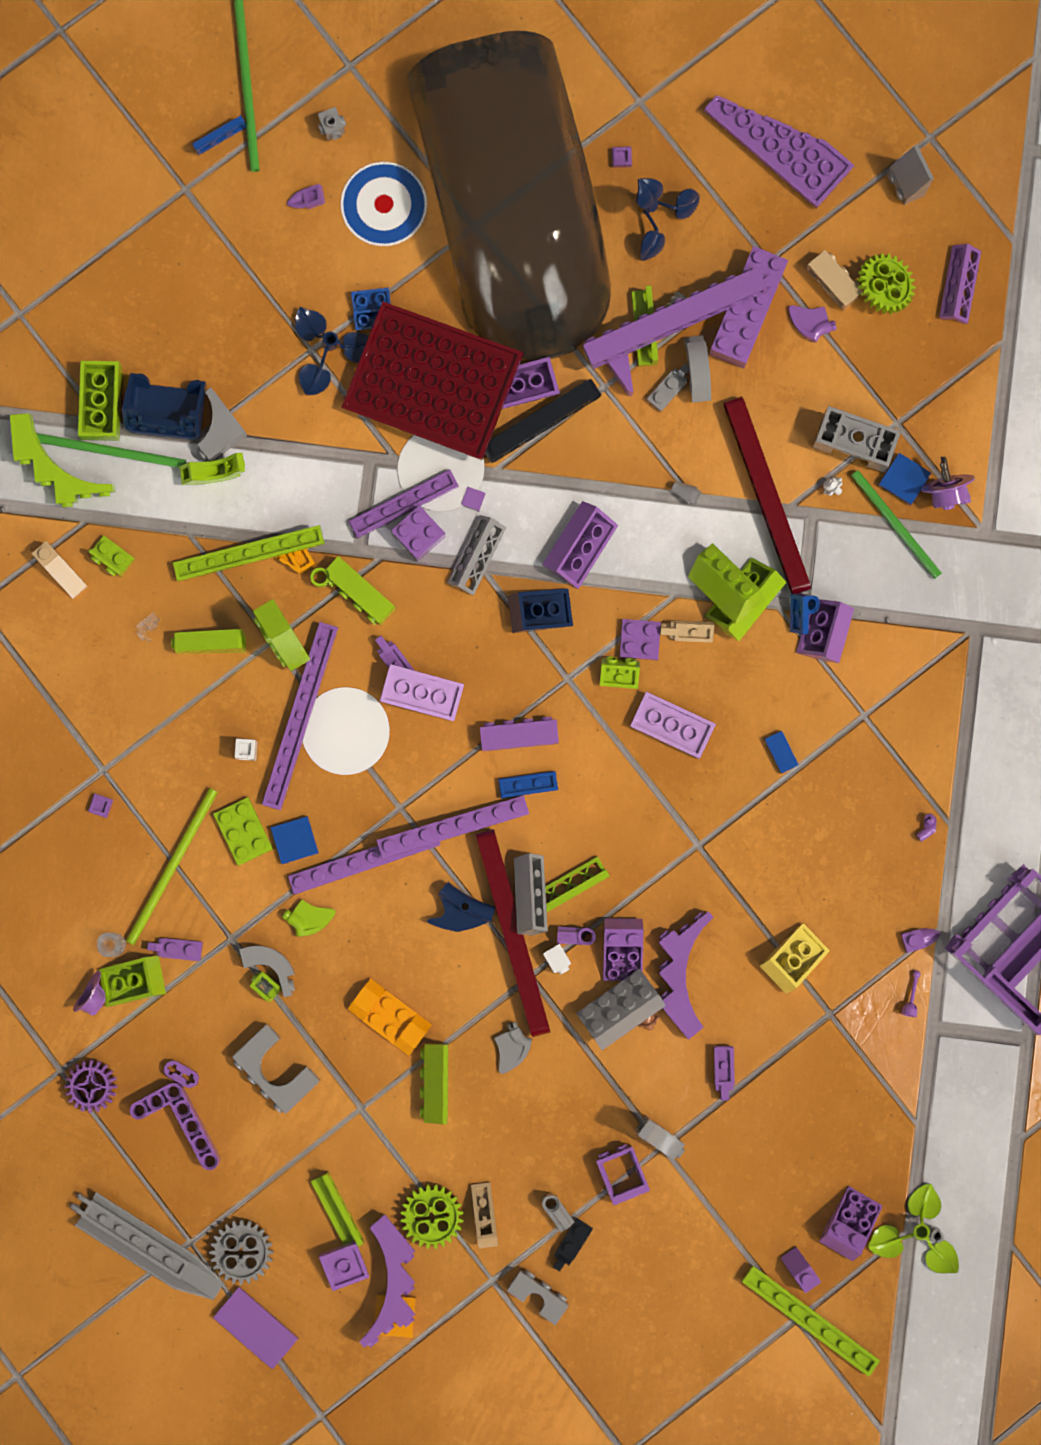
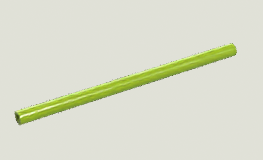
M209 788L126 939L128 943L135 945L218 793L217 791Z

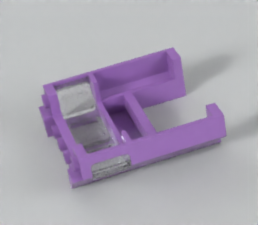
M1023 864L1007 878L1012 884H1007L1001 890L1002 895L998 899L994 898L988 904L989 909L985 913L981 912L975 918L976 923L972 927L968 926L961 933L963 935L962 938L958 934H954L945 949L1034 1034L1041 1035V1013L1015 989L1041 960V876L1034 869H1028Z

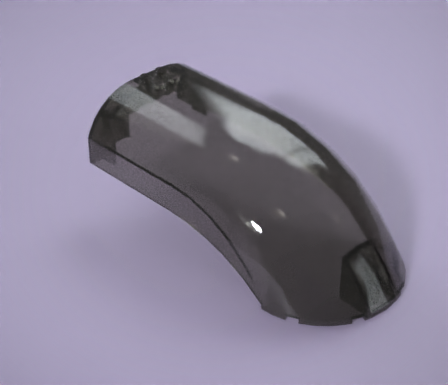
M506 31L442 47L428 54L414 65L407 75V83L465 317L472 330L478 336L524 353L522 358L529 359V361H536L547 357L554 359L575 351L576 347L590 339L604 321L611 298V281L589 171L554 44L549 38L536 32Z

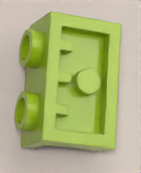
M104 535L93 550L90 549L88 551L92 555L90 559L98 565L102 562L107 566L105 570L113 576L118 574L122 577L135 560L134 557Z
M614 656L602 658L600 686L638 689L640 661H636L634 658L617 659Z

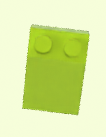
M159 956L144 957L99 969L101 972L102 989L105 992L106 1007L166 994Z

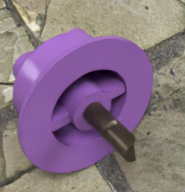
M946 456L941 457L940 467L943 478L926 483L921 487L922 492L932 493V505L934 508L943 507V510L953 509L955 504L970 503L971 496L966 485L973 482L975 477L970 474L950 476Z

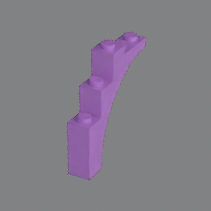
M709 911L706 913L700 912L694 917L695 922L689 926L687 923L679 930L681 933L679 935L674 930L671 932L666 930L659 936L661 940L658 942L672 959L671 962L667 960L659 966L661 970L658 974L672 989L671 992L667 990L660 996L666 1005L662 1009L688 1040L699 1032L703 1026L696 1017L689 1001L686 987V967L695 939L713 918Z
M386 1215L370 1227L385 1255L388 1270V1287L379 1317L372 1328L360 1340L364 1348L367 1345L371 1348L379 1341L378 1336L382 1332L387 1334L395 1327L393 1325L394 1322L399 1327L402 1325L407 1327L415 1320L413 1318L415 1312L401 1297L403 1293L406 1296L414 1289L413 1284L415 1281L402 1267L401 1263L407 1264L412 1260L415 1250Z

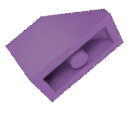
M794 1247L780 1257L805 1293L821 1283L797 1247Z

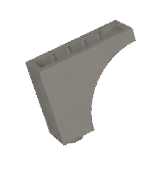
M209 388L205 393L212 405V423L207 435L197 445L200 448L198 453L204 460L215 461L247 437V434L214 390Z
M647 1115L635 1129L636 1134L640 1138L656 1147L672 1160L676 1157L679 1159L685 1151L683 1148L685 1144Z

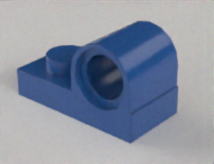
M803 593L790 594V632L808 634L809 614L816 613L820 607V600L817 596Z

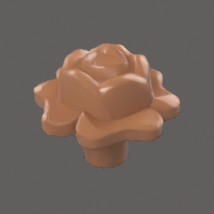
M655 1013L638 1026L640 1028L645 1027L651 1031L654 1029L656 1021L659 1020V1016Z

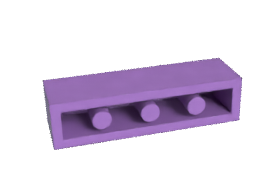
M543 717L541 721L533 722V719H523L522 723L514 724V721H503V725L496 726L494 722L484 723V727H480L482 752L559 744L557 719L552 720V717Z

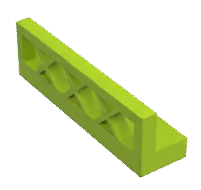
M646 286L645 290L632 291L635 322L641 315H651L654 313L652 287ZM657 341L637 350L638 367L658 364Z
M598 857L545 886V893L551 894L550 901L546 904V913L610 876ZM597 862L602 872L595 876L587 874L589 866ZM586 868L585 873L579 872V871H581V870H583V869ZM576 873L584 875L583 883L580 885L571 883L572 876ZM586 876L592 877V878L588 879L587 881H585V880H586ZM570 877L569 882H564L565 879ZM559 883L568 885L566 893L562 895L554 893L555 887ZM553 887L552 892L546 891ZM553 895L559 896V897L555 898L554 900H552Z
M327 1172L312 1180L311 1183L343 1245L353 1241L356 1242L358 1247L364 1244L365 1240L330 1173Z

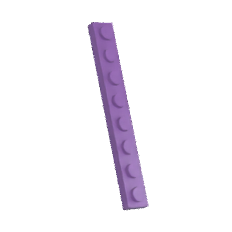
M523 795L376 841L381 858L384 859L528 815L529 811Z
M440 842L384 859L381 858L379 848L376 846L288 877L295 895L440 846Z

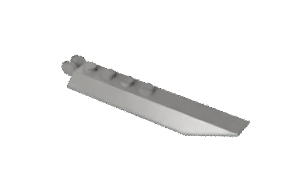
M78 1192L77 1198L88 1206L84 1210L77 1204L72 1203L70 1205L73 1211L81 1215V1218L75 1225L77 1228L173 1289L212 1300L215 1299L224 1282L195 1254L96 1192L91 1200Z

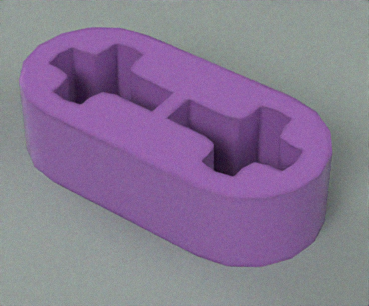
M170 1061L164 1067L166 1076L187 1088H192L199 1083L198 1073L179 1061ZM174 1064H176V1069L180 1071L181 1074H178L176 1072L170 1074L171 1070L169 1069V1066H173ZM183 1074L187 1076L193 1074L195 1082L188 1084L187 1078L183 1077Z

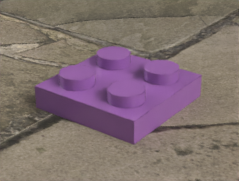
M623 619L620 658L658 661L661 622Z
M355 1241L319 1254L332 1291L369 1278L368 1270Z

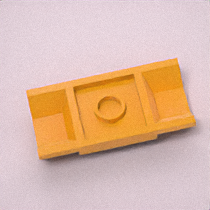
M373 979L366 983L348 1008L351 1013L408 1056H410L432 1026L426 1019Z

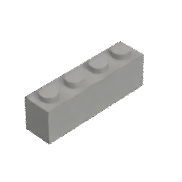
M528 853L514 858L517 934L533 936L547 932L544 856Z

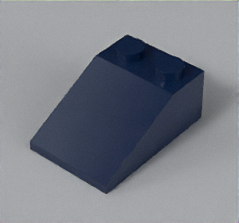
M569 588L518 592L508 595L512 633L573 626Z

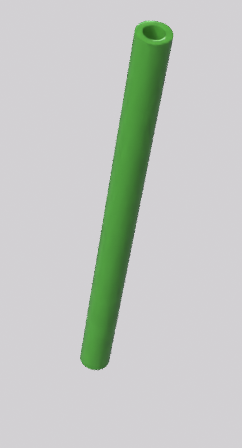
M857 470L853 473L851 477L932 577L936 579L941 575L942 572L860 471Z

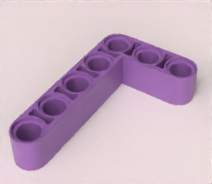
M178 1082L170 1083L131 1105V1116L135 1119H142L170 1104L202 1167L206 1170H213L219 1165L220 1155L183 1085ZM172 1086H176L179 1089L177 1097L170 1094ZM155 1095L160 1096L162 1099L160 1106L154 1105L152 1101ZM181 1103H184L188 1106V1112L186 1114H182L179 1111V1105ZM137 1105L144 1107L143 1115L136 1113L135 1108ZM189 1121L197 1123L196 1131L189 1130ZM198 1138L205 1139V1148L197 1146ZM209 1155L215 1158L213 1166L206 1163V1157Z

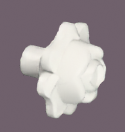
M836 476L827 478L823 484V493L829 496L833 493L840 495L842 493L840 488L842 486V478H837Z

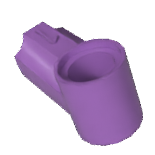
M558 927V944L591 945L595 941V932L590 928ZM585 931H589L592 934V939L589 942L582 940L581 936Z

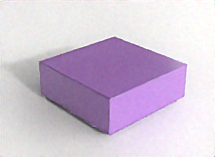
M612 147L613 168L632 167L631 147Z
M467 487L462 506L480 511L486 493Z
M94 794L88 812L107 818L114 800Z

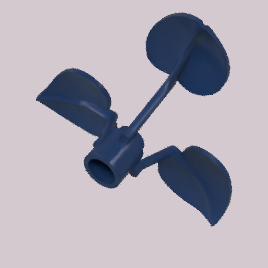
M652 178L638 179L636 204L644 209L643 214L647 216L654 227V231H648L643 237L640 247L641 261L658 255L665 244V236L662 233H658L659 229L649 212L656 211L659 204L673 210L676 209L675 216L678 219L688 218L694 213L699 204L700 194L694 189L683 190L676 199V205L673 206L657 200L663 193V185L660 181Z
M300 307L295 319L298 335L305 341H312L315 337L318 339L323 338L322 347L324 348L319 367L314 364H308L299 373V382L304 394L317 395L329 386L331 374L329 371L322 369L328 351H333L339 345L342 349H345L344 354L348 360L359 363L369 336L359 332L348 333L343 338V345L334 332L324 333L327 322L323 315Z

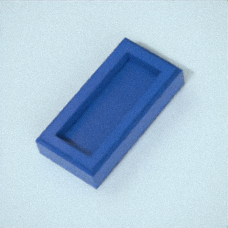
M783 731L764 739L781 774L799 766Z

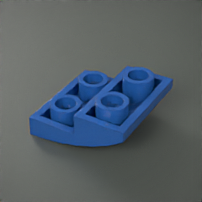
M389 287L351 291L355 329H372L382 302L391 304Z

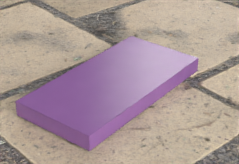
M240 1286L213 1317L271 1369L277 1365L298 1340L294 1333Z

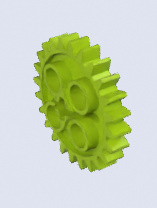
M883 253L878 256L875 254L861 265L862 269L858 272L860 277L857 279L858 282H861L858 288L863 289L860 296H866L864 302L870 301L869 307L871 308L875 305L876 312L882 309L883 314L887 312L890 314L898 313L912 302L911 298L915 295L912 291L916 288L914 285H911L915 281V279L910 278V275L913 273L906 271L909 266L903 267V260L897 262V256L891 259L889 253L886 256Z
M427 1184L425 1191L420 1186V1193L413 1190L414 1197L407 1196V1200L410 1203H403L402 1205L407 1209L400 1213L406 1216L400 1220L402 1223L407 1224L402 1229H409L406 1236H414L412 1243L419 1240V1247L423 1243H426L427 1249H429L430 1244H433L434 1248L437 1249L438 1243L445 1247V1240L451 1243L452 1239L450 1236H458L455 1229H462L458 1225V1223L464 1220L459 1218V1215L464 1213V1211L458 1210L462 1204L455 1203L458 1198L457 1196L450 1197L451 1190L447 1194L445 1193V1186L438 1190L437 1184H435L434 1189H431L430 1185ZM442 1200L445 1202L446 1208L438 1210L435 1207V1203ZM418 1203L426 1205L427 1210L424 1213H419L416 1210ZM430 1212H433L434 1215L449 1213V1216L435 1217L434 1221H431L430 1218L415 1220V1217L429 1216ZM445 1220L449 1226L447 1229L441 1230L437 1225L438 1222ZM426 1223L429 1226V1230L425 1233L420 1232L418 1225Z

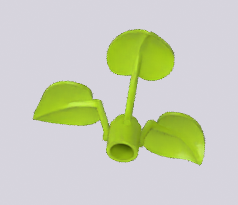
M932 1184L923 1185L911 1195L908 1202L909 1212L914 1216H920V1224L913 1228L911 1234L899 1237V1231L895 1227L883 1225L874 1232L868 1248L880 1257L894 1258L903 1252L902 1240L911 1237L918 1241L926 1240L928 1246L932 1249L925 1256L928 1268L939 1274L957 1273L959 1270V1260L954 1247L945 1240L940 1243L936 1242L934 1246L930 1241V1230L924 1224L923 1217L933 1219L938 1216L941 1211V1200Z

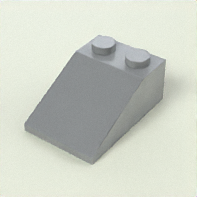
M918 145L913 146L892 164L887 174L890 183L894 184L896 188L897 198L899 201L902 200L904 205L923 197L934 179Z

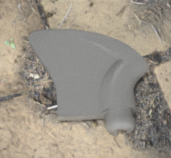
M516 1022L509 1023L507 1025L509 1031L494 1038L500 1052L499 1072L501 1074L517 1067L530 1050L532 1038L524 1036Z

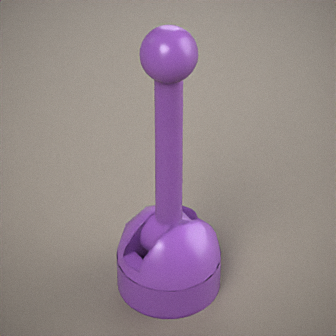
M918 970L913 972L914 981L910 1002L903 1006L901 1015L914 1018L917 1017L918 1012L916 1005L913 1003L917 981L921 975Z

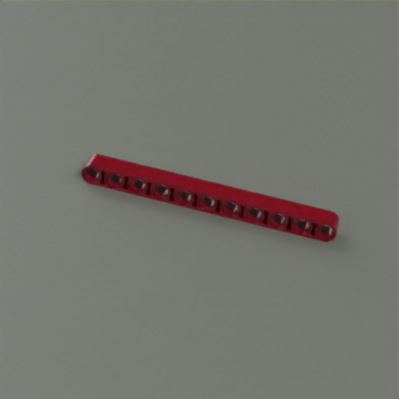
M740 396L723 403L725 412L791 594L811 590L809 578L744 398Z
M492 829L476 834L477 842L531 1036L533 1038L551 1033L524 935L517 934L516 906L495 831Z

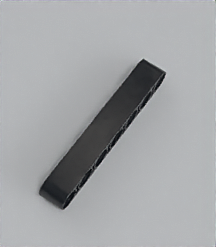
M592 379L583 382L490 439L485 452L487 458L491 463L498 461L596 401L602 394Z

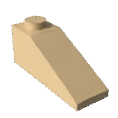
M47 541L32 553L73 599L88 587Z
M488 1182L471 1185L479 1249L498 1246L491 1184Z

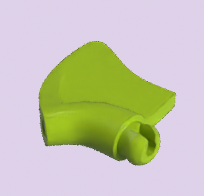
M302 899L293 913L290 910H286L282 918L295 928L296 937H302L322 930L332 920L336 911L330 908L312 906Z

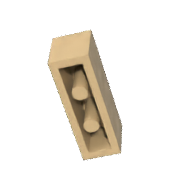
M824 250L808 264L806 270L844 311L860 297L863 291L858 288L860 284L849 277V272L846 268L838 265L835 256Z

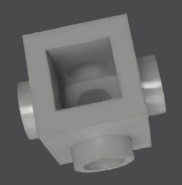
M336 107L318 113L321 123L318 124L321 135H326L327 140H336L342 137V134H345L344 127L346 122L343 115L339 116Z

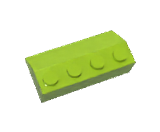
M713 543L697 556L688 578L735 625L765 601L760 588Z
M752 557L741 571L760 588L765 601L736 625L715 604L705 614L709 621L714 622V625L737 641L741 640L786 584V581L775 569Z
M425 1043L424 1048H421V1059H424V1067H421L420 1077L424 1079V1087H420V1099H424V1106H420V1118H424V1123L447 1124L448 1043Z

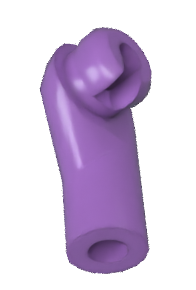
M927 814L924 817V829L916 834L921 842L936 831L937 821L933 814Z

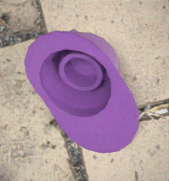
M97 971L91 977L83 994L74 1005V1012L82 1010L94 1016L103 1006L105 992L98 984L101 977L100 971Z

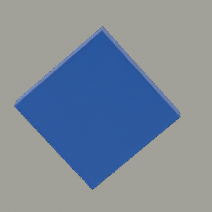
M899 453L879 483V486L911 506L921 487L931 475V472Z
M308 816L271 827L282 865L319 854Z

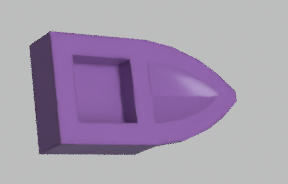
M317 184L302 189L290 198L287 205L294 208L306 207L308 209L325 204L323 187Z
M923 928L901 934L906 953L926 948L934 943L941 933L934 929Z

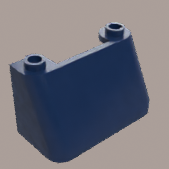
M130 373L122 405L125 429L135 434L188 440L198 439L202 425L206 381H190L187 389L150 385L149 378L144 374Z

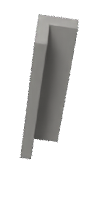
M479 515L447 583L474 596L506 527L490 517ZM493 526H496L499 529L496 535L492 537L491 530ZM488 543L489 550L484 554L483 547ZM480 560L481 566L479 570L475 571V563ZM472 577L473 583L469 589L465 584L468 578Z

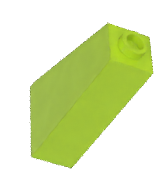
M242 629L174 633V638H171V647L175 649L177 654L246 653V634Z

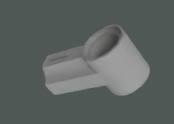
M546 1193L542 1197L541 1202L544 1210L551 1217L560 1232L566 1230L574 1223V1220L554 1193ZM547 1199H555L556 1204L553 1207H547L545 1205Z

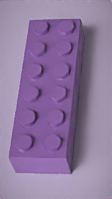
M753 246L744 270L749 267H753V269L758 267L767 285V292L726 311L709 355L743 369L745 368L787 265V259Z

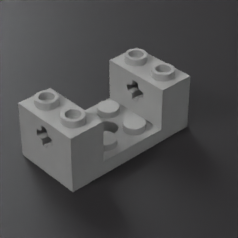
M828 406L812 448L829 454L833 449L868 461L866 467L884 473L889 467L901 431ZM854 433H861L863 440L856 442L853 439Z

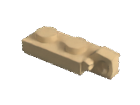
M676 620L671 621V623H661L660 633L661 635H670V638L675 639V641L712 643L714 622Z

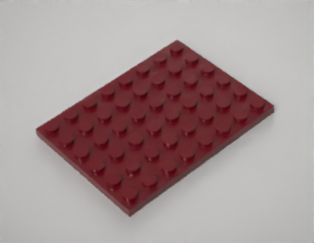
M383 301L341 408L482 461L524 353Z

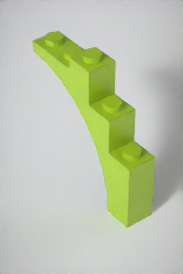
M32 414L10 415L14 461L19 462L20 465H29L33 461L35 482L40 483L41 486H52V482H54L56 504H61L62 508L73 507V503H78V495H80V499L92 498L91 494H99V497L111 496L110 493H115L114 484H96L83 481L60 468L48 456L41 445L35 430Z

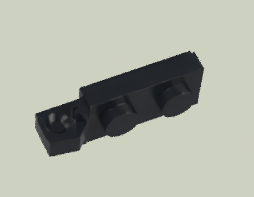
M576 1217L556 1249L554 1256L558 1259L553 1265L554 1269L560 1272L565 1263L570 1265L592 1232L593 1228Z

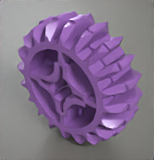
M94 1060L89 1061V1066L86 1061H82V1067L79 1064L75 1065L77 1072L73 1069L69 1071L73 1077H66L70 1084H65L64 1087L70 1088V1091L66 1092L65 1095H72V1098L68 1101L69 1103L74 1100L76 1101L74 1108L79 1107L81 1104L80 1111L82 1112L86 1110V1107H88V1113L93 1112V1107L96 1112H99L100 1105L104 1109L107 1108L105 1101L108 1103L113 1102L109 1095L116 1096L117 1094L111 1091L118 1088L117 1084H112V1081L117 1080V1077L110 1078L109 1075L113 1074L114 1071L106 1072L107 1064L100 1068L101 1061H98L95 1066ZM88 1070L86 1081L84 1083H77L78 1077ZM94 1072L100 1073L106 1083L97 1081ZM92 1081V1084H95V1086L100 1087H96L90 1091L87 1087H84V1085H87ZM77 1089L83 1090L86 1093L88 1101L83 1100L79 1096ZM106 1089L103 1097L99 1101L94 1102L97 1090Z

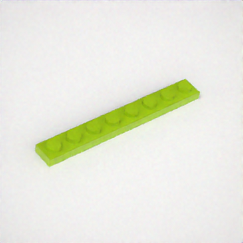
M317 525L173 562L176 579L180 582L324 545L325 541L321 526Z
M752 1265L742 1279L744 1284L868 1377L879 1364L880 1360L754 1265Z

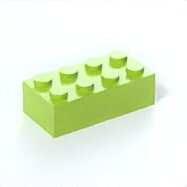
M81 361L78 436L81 440L120 441L122 365L119 361Z
M274 599L253 610L256 615L255 623L283 667L288 666L290 671H293L311 660Z

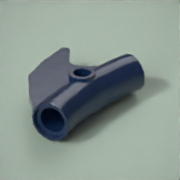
M448 881L438 893L445 909L443 916L427 920L429 924L454 932L465 931L491 923L495 906L467 895ZM467 903L469 905L468 910H463L462 904Z

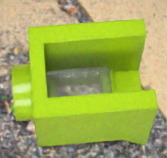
M258 972L251 979L252 984L250 987L267 1002H272L282 990L281 985L266 972Z

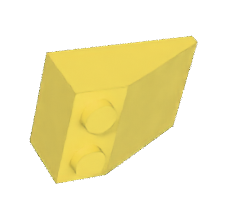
M802 923L765 959L760 967L787 994L804 981L830 950Z

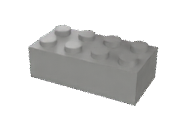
M638 969L576 1014L601 1050H604L666 1005L643 972Z

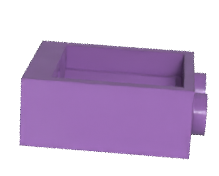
M623 1144L616 1148L617 1151L611 1154L609 1151L603 1152L596 1159L613 1205L650 1191L632 1145ZM630 1153L641 1184L614 1194L602 1163Z

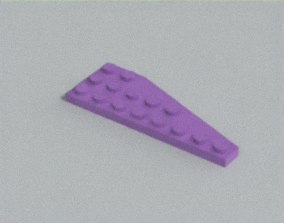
M716 96L704 109L708 116L816 209L854 168V165L827 141L814 138L806 132L797 131L787 124L759 115L751 109L747 110L720 96Z

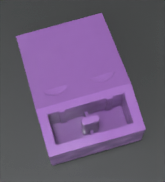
M604 918L603 981H623L638 969L642 971L643 919Z
M848 1186L829 1219L819 1242L849 1260L854 1261L862 1254L882 1209V1205Z

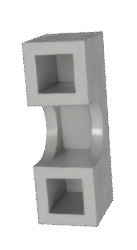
M520 1269L507 1287V1291L522 1302L532 1293L541 1295L544 1299V1304L539 1310V1314L556 1325L569 1306L568 1302H566L567 1297L560 1292L557 1294L552 1292L549 1284L543 1280L541 1283L534 1279L535 1275L529 1270L523 1271Z

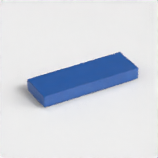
M240 115L194 142L193 147L196 153L201 155L245 129L244 119Z
M556 771L499 779L501 798L558 791Z

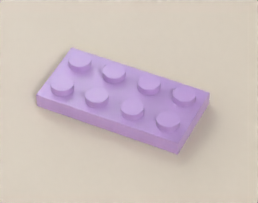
M390 664L380 702L454 721L464 684Z
M646 692L630 727L700 759L716 724Z

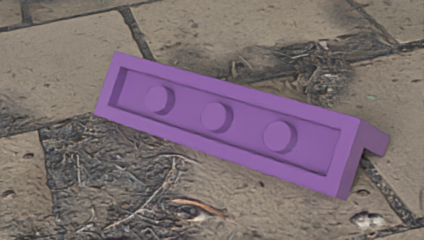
M969 244L952 246L939 318L943 320L955 319L963 324L968 323L981 251ZM971 253L974 254V256H973V262H971V259H970ZM967 271H969L970 274L969 280L967 278ZM964 289L966 290V293H967V294H966V298H965L964 295H963ZM961 307H962V309H963V315H962V316L959 315V314H960V308H961Z

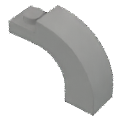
M703 336L684 337L692 403L711 401V379L706 341H704Z
M250 946L239 949L244 968L259 964L271 967L279 977L284 997L293 995L292 991H295L293 979L289 980L288 976L295 975L296 973L290 961L282 953L266 946Z

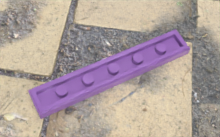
M449 469L349 520V523L356 537L360 538L415 510L419 505L423 506L458 488L459 485Z

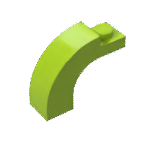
M234 453L215 461L188 462L179 466L181 484L203 485L240 477V474L245 472L243 453Z

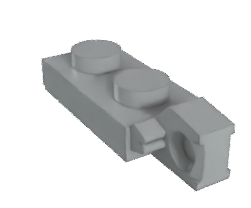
M685 363L679 371L676 368L671 371L647 398V401L662 412L686 385L688 378L685 376L689 373V366Z

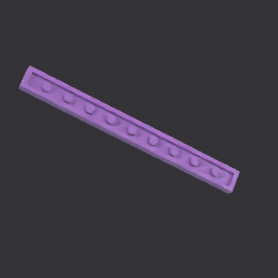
M319 622L309 654L311 660L307 661L262 803L264 806L278 810L282 809L338 627Z

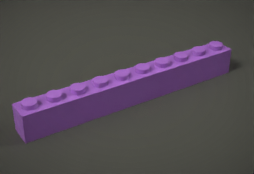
M749 267L742 271L743 274L731 275L723 283H713L705 291H695L687 299H677L669 307H659L651 315H641L633 323L630 321L623 323L615 331L610 329L597 339L592 337L586 340L585 344H583V350L592 369L766 293L767 285L759 268L753 269V267Z

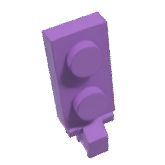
M382 636L376 639V642L381 647L378 650L379 656L388 668L390 664L414 670L392 641L387 643Z
M164 938L159 939L158 943L148 942L147 950L157 951V956H162V958L201 961L203 942Z
M714 1046V1083L716 1090H720L721 1101L729 1100V1090H733L735 1085L734 1046Z

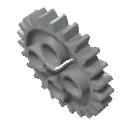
M243 1219L239 1225L234 1220L232 1227L227 1223L225 1225L226 1231L220 1228L218 1231L221 1236L215 1235L214 1239L217 1242L211 1243L215 1250H211L209 1254L215 1255V1257L210 1261L217 1262L213 1269L220 1268L221 1271L218 1275L226 1274L225 1281L231 1277L232 1284L237 1279H239L240 1285L243 1284L244 1279L250 1284L251 1277L257 1281L259 1279L258 1273L262 1276L265 1274L262 1268L269 1269L270 1267L266 1262H272L273 1260L268 1256L274 1253V1250L268 1249L273 1242L266 1241L270 1235L264 1236L265 1228L259 1231L258 1223L252 1227L251 1220L247 1225L244 1224ZM229 1237L236 1239L237 1245L235 1247H230L227 1244ZM247 1238H255L256 1246H248ZM242 1247L243 1251L258 1250L259 1253H245L241 1257L240 1253L225 1254L224 1251H238ZM229 1257L236 1259L237 1265L235 1267L227 1264ZM247 1258H255L256 1266L250 1267L247 1264Z

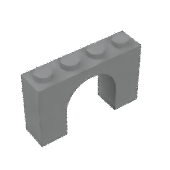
M266 1024L232 1057L235 1060L233 1063L240 1071L244 1069L248 1075L246 1077L253 1085L257 1083L262 1088L260 1092L265 1098L268 1099L270 1097L275 1102L273 1106L277 1111L286 1114L321 1079L307 1066L288 1084L276 1085L269 1082L262 1073L261 1062L265 1053L281 1037L269 1024Z

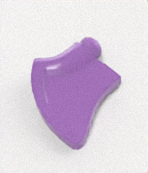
M793 305L789 307V314L794 326L802 336L812 342H817L821 335L837 329L835 321L829 322L825 307L807 309Z

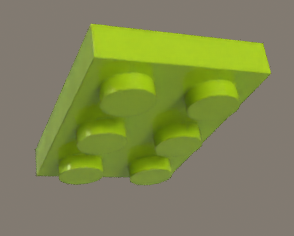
M249 797L214 813L215 819L238 866L273 850Z

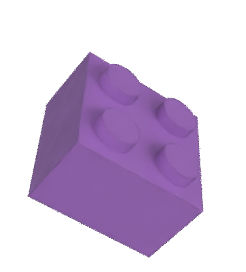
M420 505L391 530L392 535L417 562L446 537L445 532Z

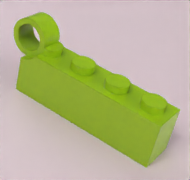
M339 556L327 569L319 567L311 572L310 579L314 586L324 588L328 584L331 587L335 585L340 589L338 593L346 600L350 598L354 602L352 605L359 612L365 611L368 614L366 618L374 625L378 623L381 626L396 610V607ZM318 572H323L327 576L326 581L321 584L314 581V576Z

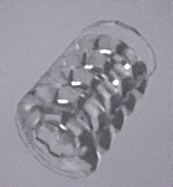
M104 933L97 939V949L102 956L118 957L125 951L126 941L119 933Z

